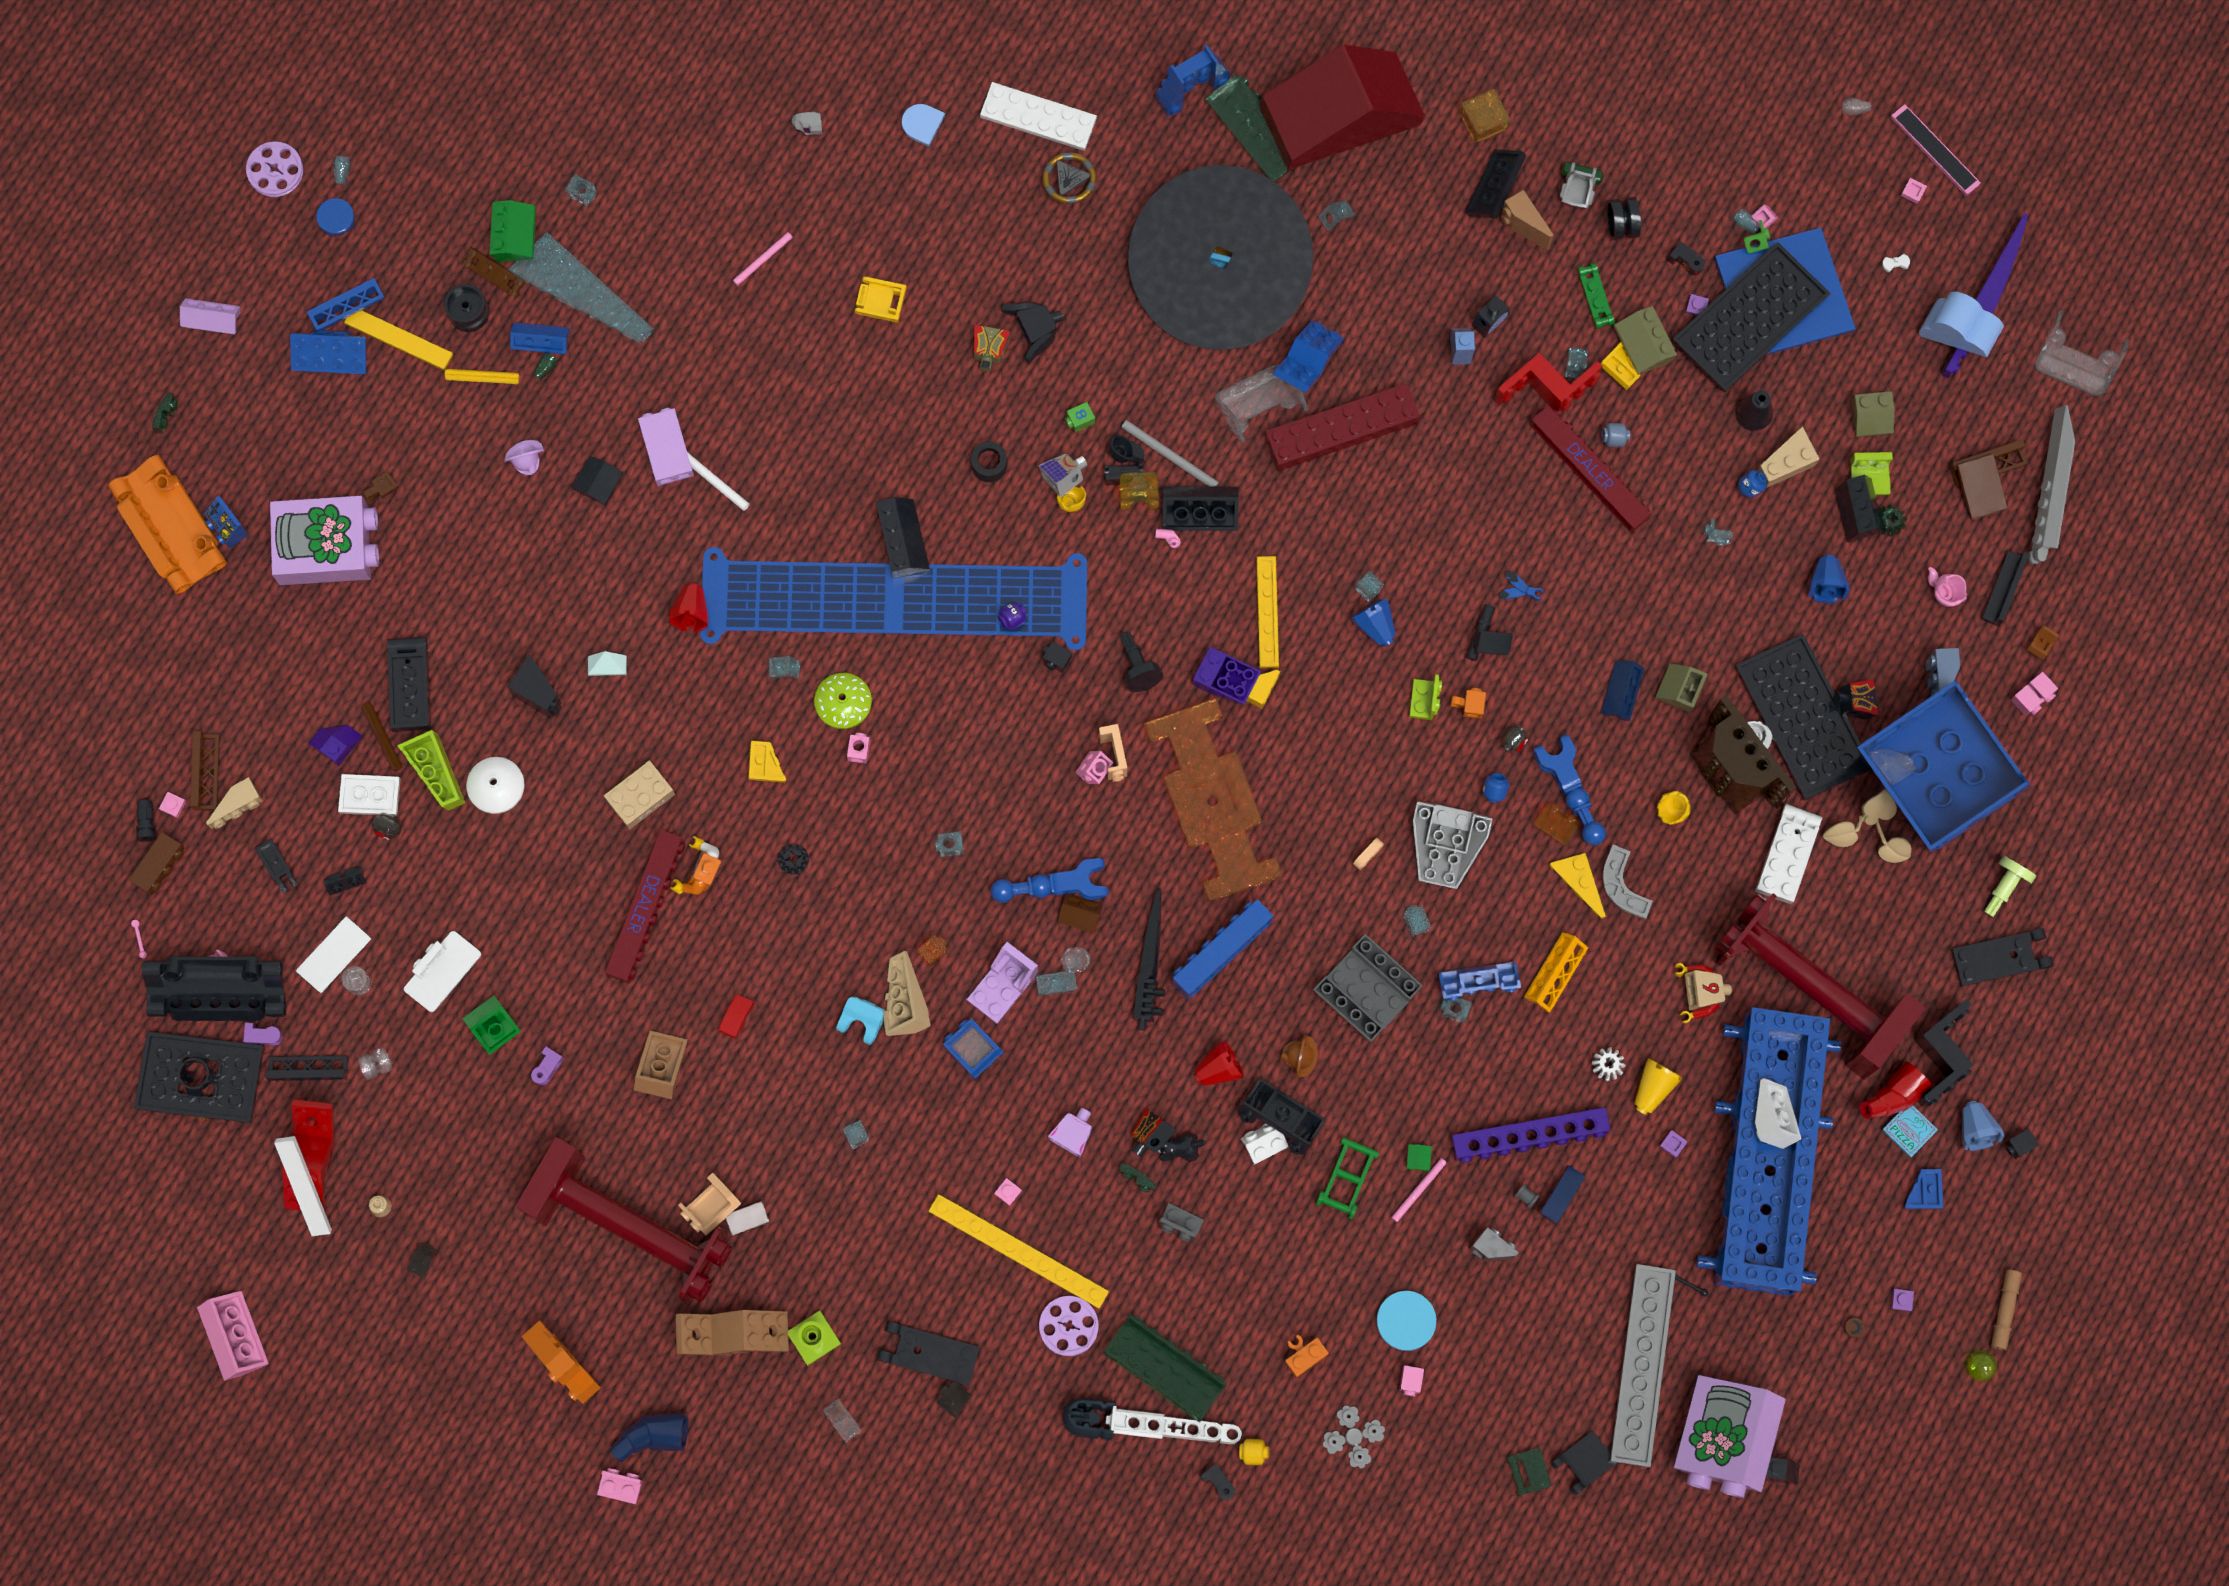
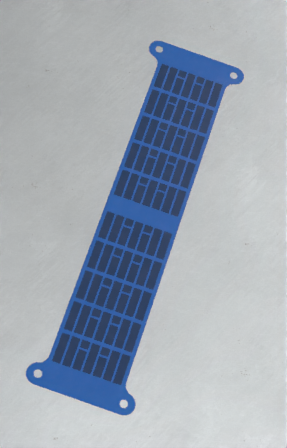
M711 547L705 551L703 556L702 580L709 624L707 629L700 631L701 639L707 644L718 642L721 635L726 631L1058 636L1064 639L1068 648L1079 650L1086 643L1087 560L1082 554L1075 553L1070 555L1067 562L1059 567L929 564L930 571L893 579L890 564L730 561L724 556L721 549ZM713 553L718 556L715 561L710 559V555ZM1075 560H1079L1081 562L1079 567H1075L1073 565V562ZM1011 602H1015L1018 605L1022 604L1027 612L1025 623L1014 630L1004 629L997 617L999 616V610ZM710 630L715 633L711 638L707 636V632ZM1073 637L1079 638V642L1077 644H1074L1072 642Z

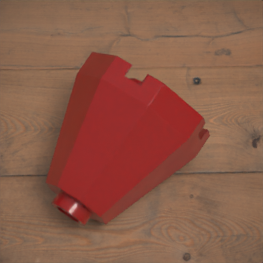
M690 583L683 587L670 609V625L681 631L693 628L692 632H700L708 628V612L704 591L700 585Z
M1227 1042L1218 1044L1195 1068L1196 1073L1194 1076L1199 1084L1202 1083L1204 1086L1236 1081L1245 1077L1240 1063H1237L1235 1059L1237 1057Z

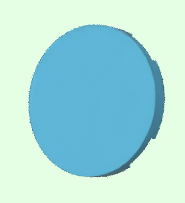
M1400 1291L1394 1293L1379 1308L1377 1315L1378 1331L1383 1340L1391 1347L1404 1351L1418 1349L1425 1345L1434 1334L1436 1328L1434 1308L1424 1296L1416 1292Z

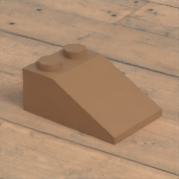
M1523 190L1505 200L1501 212L1503 223L1505 225L1508 224L1511 230L1548 250L1554 235L1525 191Z
M650 1031L635 1076L634 1090L672 1099L688 1040Z

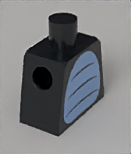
M1495 296L1477 313L1472 327L1486 338L1510 315L1509 307Z

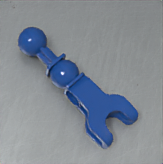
M1565 734L1560 737L1561 753L1559 755L1553 756L1548 754L1543 746L1534 747L1533 754L1539 768L1554 776L1561 792L1566 797V805L1573 810V816L1579 815L1584 825L1582 829L1583 840L1592 846L1601 844L1606 838V830L1601 823L1594 822L1589 811L1592 803L1590 802L1589 794L1582 789L1583 785L1572 763L1576 754V748L1569 735Z
M1101 858L1086 859L1073 871L1049 874V877L1044 874H1038L1032 878L1028 877L1027 882L1012 884L1006 879H999L992 884L990 893L992 898L999 903L1009 902L1014 895L1029 893L1030 898L1033 896L1044 898L1049 894L1052 896L1070 893L1080 894L1086 900L1106 898L1109 895L1108 888L1105 886H1095L1089 880L1090 874L1102 870L1105 862Z

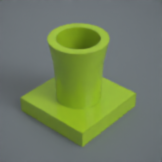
M820 1311L788 1331V1336L807 1366L841 1345ZM811 1333L816 1334L815 1340L809 1339Z

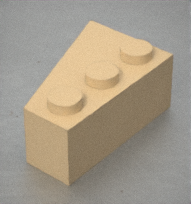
M1801 427L1759 467L1758 471L1766 476L1767 487L1808 470L1818 463L1819 457L1804 428Z

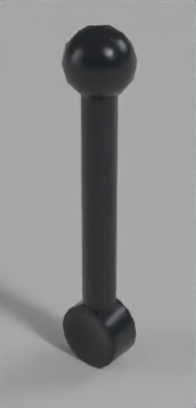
M1675 1273L1674 1281L1678 1280L1679 1282L1700 1292L1701 1295L1704 1297L1708 1295L1707 1289H1701L1689 1283L1688 1281L1680 1278L1678 1274Z

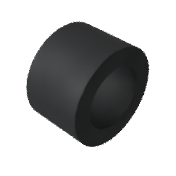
M983 442L975 447L971 455L974 475L979 480L988 483L996 482L1005 475L1007 455L1001 445L995 442ZM993 451L1000 455V463L994 469H984L978 463V456L983 452Z

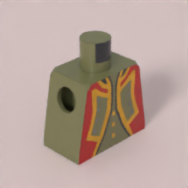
M975 325L974 359L981 361L980 370L989 372L991 371L992 363H1001L1010 340V331Z

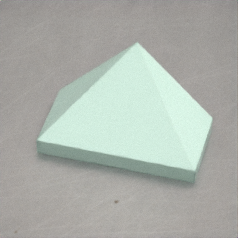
M607 651L588 656V676L627 675V656Z

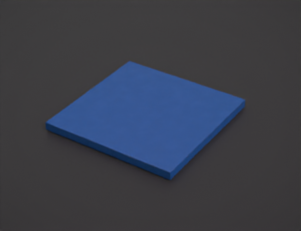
M1821 228L1768 241L1769 248L1750 254L1747 252V248H1742L1714 257L1724 289L1726 290L1772 246L1779 242L1831 293L1828 298L1766 355L1856 330Z

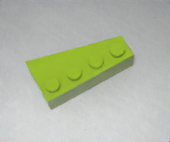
M431 730L397 745L444 809L449 811L465 804L439 734Z

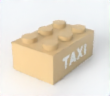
M649 760L606 793L604 798L630 830L672 798L675 793Z

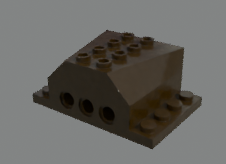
M1727 695L1719 700L1708 717L1710 719L1709 723L1714 730L1701 745L1690 753V756L1702 770L1703 778L1706 781H1710L1714 786L1713 791L1715 794L1723 798L1735 815L1764 794L1767 795L1766 799L1769 804L1778 809L1795 791L1796 786Z

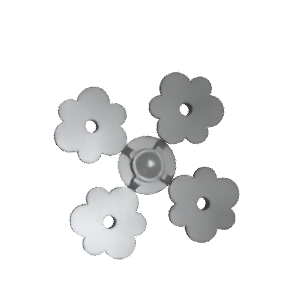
M1345 1405L1343 1410L1337 1412V1418L1340 1419V1425H1346L1350 1429L1346 1432L1345 1437L1339 1436L1338 1431L1333 1433L1327 1432L1324 1435L1325 1441L1323 1446L1327 1448L1330 1454H1334L1336 1451L1343 1450L1342 1445L1346 1441L1349 1445L1355 1446L1353 1452L1348 1454L1350 1465L1352 1467L1364 1468L1365 1464L1371 1462V1457L1368 1455V1449H1362L1359 1444L1362 1442L1363 1437L1368 1438L1371 1443L1375 1442V1440L1378 1442L1382 1441L1385 1428L1381 1426L1378 1420H1373L1371 1423L1367 1422L1365 1424L1366 1429L1363 1432L1353 1428L1355 1422L1359 1421L1358 1409Z

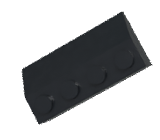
M1163 486L1162 529L1173 531H1238V487Z
M893 497L876 501L893 579L930 571L914 499Z

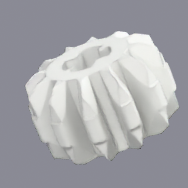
M1611 1048L1607 1049V1053L1604 1049H1601L1600 1055L1597 1053L1594 1055L1596 1060L1592 1061V1065L1597 1067L1593 1069V1072H1600L1598 1075L1599 1079L1605 1075V1081H1609L1610 1076L1613 1080H1616V1074L1622 1075L1623 1071L1620 1068H1624L1625 1064L1619 1062L1624 1057H1617L1618 1050L1612 1054ZM1606 1060H1608V1063L1612 1062L1611 1069H1609V1066L1605 1067Z

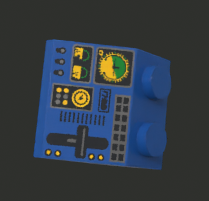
M217 496L205 512V516L208 518L205 522L212 531L216 529L219 533L216 537L221 544H227L231 548L247 537L248 534L221 497Z

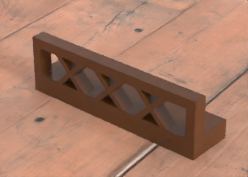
M2023 439L1952 463L1949 470L1957 489L1962 487L1957 475V464L1993 454L1995 460L2004 463L2003 468L1998 470L1999 475L2026 466L2028 462L2023 453L2025 447ZM2018 453L2021 460L2017 464L2008 461L2010 456Z
M193 731L190 807L194 811L215 810L218 807L219 734H203L201 731ZM205 739H215V746L210 751L204 747ZM211 756L214 759V765L207 770L204 767V761ZM210 775L214 780L213 784L207 789L203 785V780ZM209 793L213 797V805H202L203 798Z

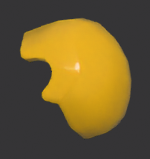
M1082 486L1079 488L1074 487L1062 497L1057 495V503L1061 509L1067 512L1079 511L1084 506L1086 500V492Z

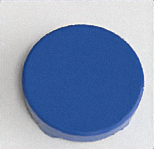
M332 198L319 206L316 219L319 227L327 235L334 236L344 234L354 227L355 215L348 202L343 199Z

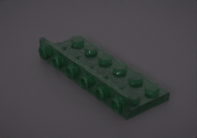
M1235 74L1209 95L1206 101L1267 177L1276 183L1292 169H1287L1260 110L1259 100L1261 97L1255 90L1251 91L1249 89L1250 83L1244 76L1240 78L1238 74Z
M1131 1314L1103 1351L1104 1355L1199 1423L1227 1384L1220 1375L1209 1371L1205 1364L1192 1359L1188 1352L1181 1351L1174 1342L1164 1339L1156 1329L1149 1328L1143 1324L1139 1317L1132 1316Z

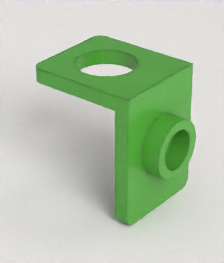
M1759 220L1762 233L1744 238L1749 254L1769 248L1767 239L1770 238L1768 227L1764 228L1762 220ZM1757 239L1760 241L1757 247L1749 245L1752 240Z

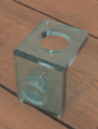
M1347 201L1330 204L1319 215V218L1329 231L1340 220L1354 217L1355 213ZM1327 213L1333 216L1331 224L1326 220Z

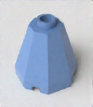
M1977 1101L1965 1104L1966 1107L1962 1110V1145L1964 1150H1968V1147L1970 1151L1981 1150L1993 1146L1992 1142L1995 1140L1997 1143L2001 1142L2004 1138L2003 1130L1982 1103H1977Z

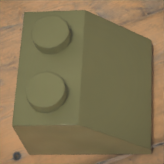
M1892 391L1854 395L1851 400V409L1856 437L1894 433L1895 408Z

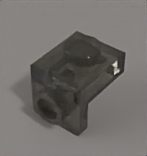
M421 1243L414 1250L407 1270L425 1278L439 1251L429 1244Z

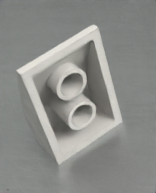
M1763 1078L1760 1081L1755 1119L1756 1134L1760 1141L1782 1149L1802 1138L1787 1087Z

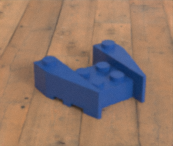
M1205 45L1204 50L1176 67L1173 65L1169 67L1167 71L1168 78L1162 80L1161 85L1163 87L1156 91V101L1167 117L1176 115L1183 108L1184 92L1188 93L1195 85L1203 84L1207 81L1213 89L1222 88L1228 84L1230 72L1219 56L1208 45Z

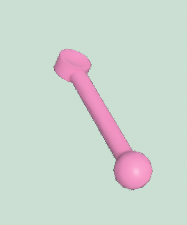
M133 920L131 925L135 928L140 949L139 956L140 958H146L147 953L144 951L139 931L140 922Z

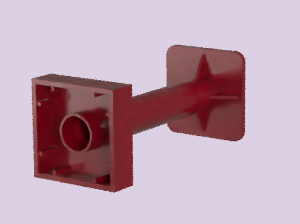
M1772 893L1765 900L1758 894L1737 919L1745 925L1744 929L1742 930L1734 924L1714 950L1722 955L1717 964L1721 966L1728 958L1750 950L1863 1037L1865 1041L1846 1066L1865 1080L1880 1069L1926 1007L1907 993L1894 1003L1884 1016L1880 1015L1767 928L1769 906L1777 895Z
M555 1137L515 1207L525 1216L547 1227L559 1204L682 1271L683 1288L678 1297L687 1305H690L693 1299L702 1303L713 1284V1281L709 1280L707 1274L713 1264L721 1268L727 1261L733 1248L726 1241L728 1235L724 1230L717 1227L709 1240L697 1246L575 1179L586 1158L575 1147Z

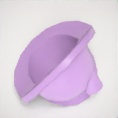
M535 440L522 441L509 449L504 462L510 461L520 473L532 475L539 467L538 453L544 451L543 446Z

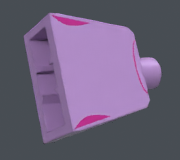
M1084 1108L1080 1109L1076 1117L1068 1113L1050 1133L1048 1140L1081 1158L1092 1130V1126L1086 1123L1091 1113Z

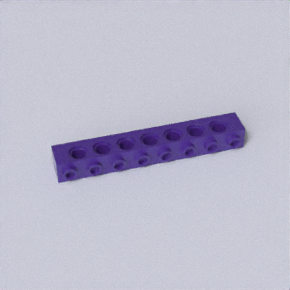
M1605 1107L1452 1135L1451 1142L1455 1161L1460 1160L1461 1163L1472 1161L1473 1157L1478 1156L1480 1159H1487L1491 1157V1154L1499 1153V1156L1511 1154V1150L1518 1149V1152L1529 1151V1147L1537 1146V1149L1549 1147L1548 1144L1555 1142L1556 1145H1563L1568 1143L1567 1140L1575 1139L1576 1142L1585 1141L1588 1136L1602 1138L1610 1131ZM1584 1121H1590L1593 1129L1586 1130L1583 1126ZM1566 1124L1573 1126L1574 1132L1572 1134L1565 1132L1564 1126ZM1552 1128L1555 1136L1548 1137L1545 1134V1129ZM1532 1131L1536 1135V1139L1533 1141L1528 1140L1526 1132ZM1514 1135L1517 1142L1515 1144L1508 1143L1507 1136ZM1494 1138L1498 1143L1497 1147H1490L1487 1142L1488 1139ZM1469 1142H1476L1478 1150L1471 1151L1468 1147Z

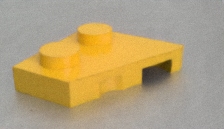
M751 741L748 780L785 783L786 777L782 773L779 766L780 763L774 754L771 743Z

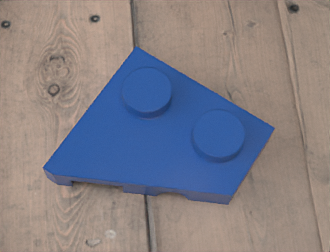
M1941 1169L1920 1170L1906 1200L1904 1209H1943Z

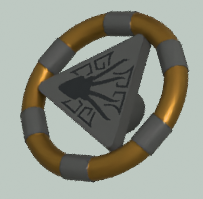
M1062 153L1055 156L1047 163L1043 171L1045 190L1050 197L1061 203L1074 204L1081 202L1093 192L1096 186L1097 176L1094 166L1086 157L1077 153ZM1061 161H1079L1085 166L1089 173H1086ZM1056 164L1060 194L1056 193L1049 180L1050 173ZM1090 178L1083 193L1077 196H1063Z

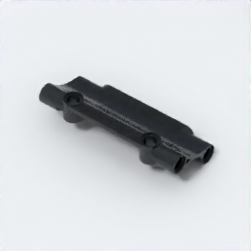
M170 956L166 960H144L142 963V975L147 991V1017H166L167 1013H170V1017L175 1021H259L265 1017V1014L267 1017L286 1016L283 963L281 960H261L255 956Z

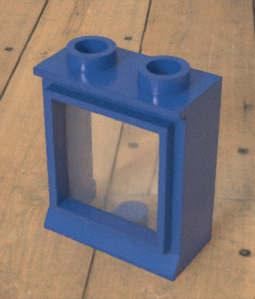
M971 1018L969 1021L967 1019L958 1026L959 1030L955 1034L950 1033L944 1039L945 1043L943 1046L976 1081L985 1069H989L999 1056L1002 1057L1004 1055V1052Z

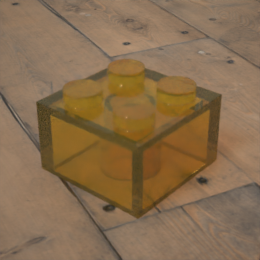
M1495 89L1464 101L1460 106L1459 112L1475 143L1509 128L1511 120Z

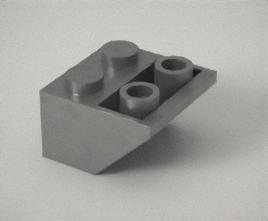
M1488 1227L1469 1249L1484 1262L1512 1260L1519 1253L1516 1251L1517 1247L1512 1242H1505L1500 1238L1501 1234L1496 1229L1492 1228L1490 1230Z

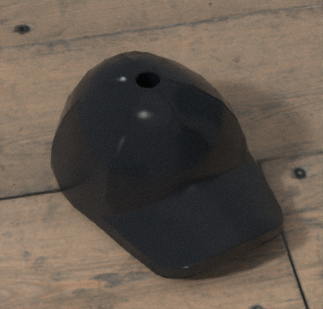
M1114 435L1110 439L1107 452L1112 459L1119 463H1126L1128 461L1135 463L1144 462V450L1141 446L1121 435Z

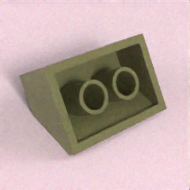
M1653 306L1637 311L1614 325L1637 375L1668 365L1677 356Z

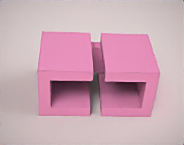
M2042 672L2019 691L2011 701L2025 716H2028L2030 713L2035 715L2042 708L2040 704L2044 701L2048 703L2056 696L2054 692L2058 688Z

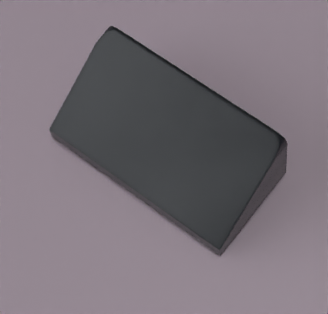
M1480 631L1474 634L1475 653L1509 655L1513 634Z

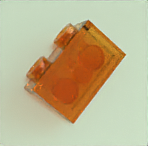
M1548 802L1534 822V825L1563 845H1566L1580 823L1577 822L1578 819L1572 814L1567 815L1562 812V808L1559 805Z

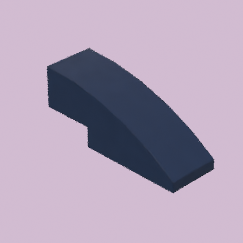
M1568 1166L1539 1215L1556 1225L1583 1182L1585 1175Z

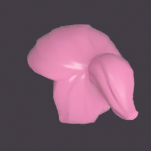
M1928 568V582L1930 586L1935 588V597L1940 604L1946 607H1953L1967 599L1966 582L1961 576L1944 574L1939 577L1934 568Z

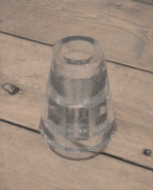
M1849 97L1844 99L1842 103V111L1848 116L1870 112L1871 110L1870 101Z

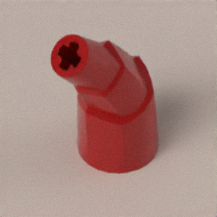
M1905 1061L1887 1081L1885 1087L1878 1091L1874 1097L1860 1104V1113L1865 1119L1906 1111L1933 1087V1084L1915 1066Z

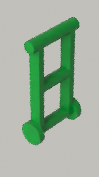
M1343 1137L1341 1145H1344L1327 1189L1326 1191L1321 1190L1316 1205L1320 1206L1323 1203L1349 1214V1219L1352 1220L1358 1207L1355 1201L1372 1159H1377L1379 1152ZM1347 1148L1369 1156L1361 1177L1339 1169ZM1336 1176L1357 1184L1349 1206L1328 1197Z

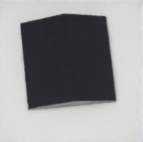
M589 456L572 489L606 505L623 472L603 460Z

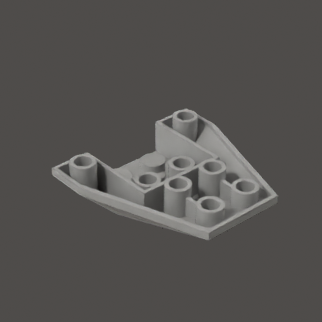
M1417 801L1413 826L1419 881L1457 889L1488 839L1493 818L1471 811Z

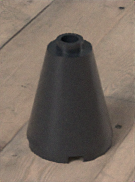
M1760 390L1742 398L1735 410L1738 423L1744 429L1750 431L1766 428L1773 418L1770 395L1766 391Z

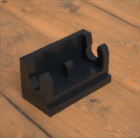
M1142 463L1137 465L1104 466L1106 486L1143 483Z

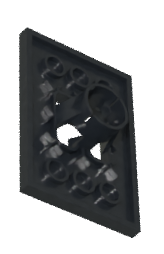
M147 1032L134 1109L252 1124L264 1046ZM200 1062L207 1069V1074L204 1077L205 1081L197 1087H189L184 1081L194 1082L195 1073L188 1072L185 1069L192 1065V1063L198 1064ZM207 1062H219V1069L216 1074L212 1073ZM180 1084L186 1088L187 1094L179 1092ZM209 1084L215 1085V1093L212 1097L203 1096V1089Z

